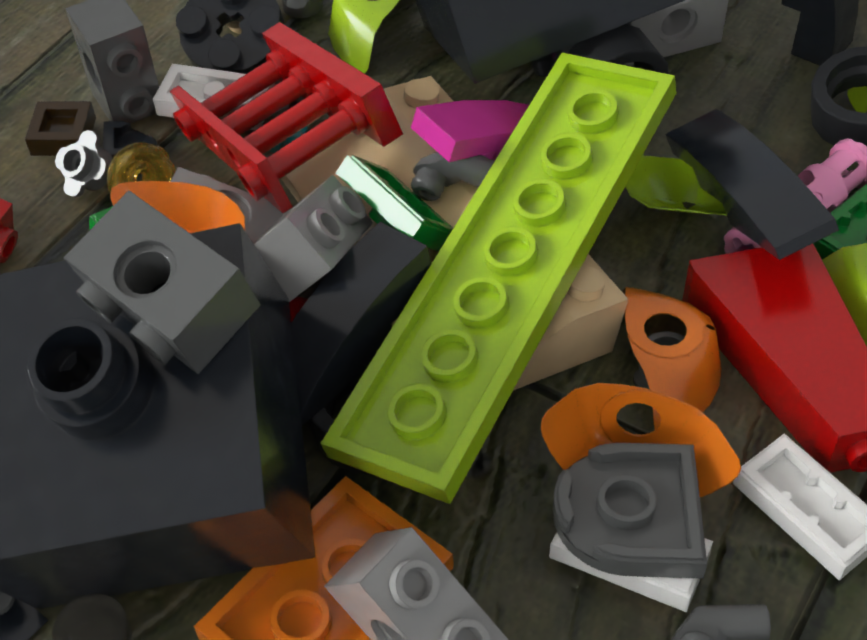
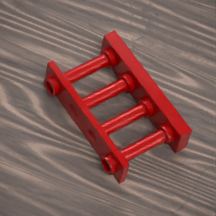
M279 22L262 33L271 51L265 56L267 60L265 63L201 103L179 85L169 92L179 107V110L173 113V117L190 142L199 139L238 174L246 190L256 201L264 197L281 213H285L293 206L279 181L281 178L352 132L356 135L364 133L383 147L403 135V132L385 91L379 82ZM278 80L280 81L279 84H277V85H275L274 87H272L271 89L267 90L266 92H264V93L261 94L260 96L256 97L255 99H253V100L250 101L249 103L245 104L244 106H242V107L239 108L238 110L234 111L233 113H231V114L228 115L227 117L223 118L222 120L219 119L220 117H222V116L225 115L226 113L230 112L231 110H233V109L236 108L237 106L241 105L242 103H244V102L247 101L248 99L252 98L253 96H255V95L258 94L259 92H261V91H263L264 89H266L267 87L271 86L272 84H274V83L277 82ZM301 96L304 98V100L297 103L290 109L286 110L285 112H283L276 118L272 119L265 125L261 126L251 134L247 135L244 138L241 137L242 134H244L251 128L255 127L262 121L266 120L276 112L280 111L287 105L291 104ZM327 114L330 116L269 157L263 155L323 115Z

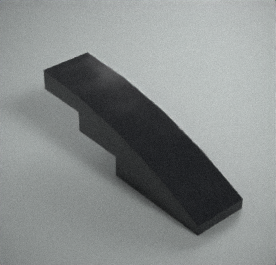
M715 109L665 134L672 153L693 167L700 188L723 204L730 224L780 260L839 231L836 219L803 181L768 146L744 126L720 110Z

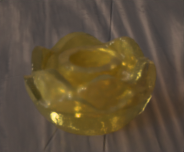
M144 142L132 143L119 150L111 160L107 170L108 190L111 194V188L119 183L136 182L139 173H142L143 176L141 181L171 182L176 168L169 159V154L162 147Z

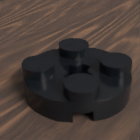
M189 0L176 17L180 43L194 67L243 74L249 73L267 61L265 56L271 51L262 33L279 22L284 24L283 15L276 0ZM232 21H240L239 26L242 33L239 36L234 37L230 33L223 37L220 36L224 25Z

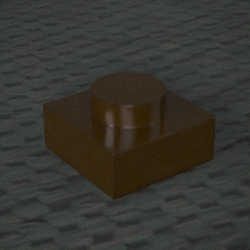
M37 101L25 137L30 155L56 156L62 147H67L79 141L80 135L84 131H93L96 115L92 102Z

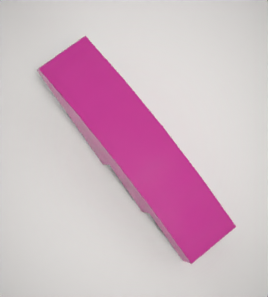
M461 100L416 107L411 129L449 163L478 155L495 161L529 104L507 100Z

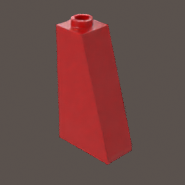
M814 244L780 260L762 247L690 260L682 301L690 303L710 316L716 328L718 346L721 352L804 450L830 473L851 469L854 472H866L867 346Z

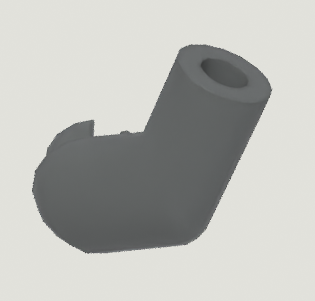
M438 152L421 158L413 168L415 177L412 179L411 188L419 198L426 201H434L440 198L444 187H448L461 180L479 187L493 165L494 160L478 155L449 163Z
M765 604L697 606L681 624L671 640H769L771 633L769 611Z

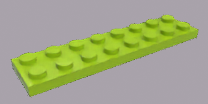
M561 53L320 444L328 458L451 504L677 94L675 75Z

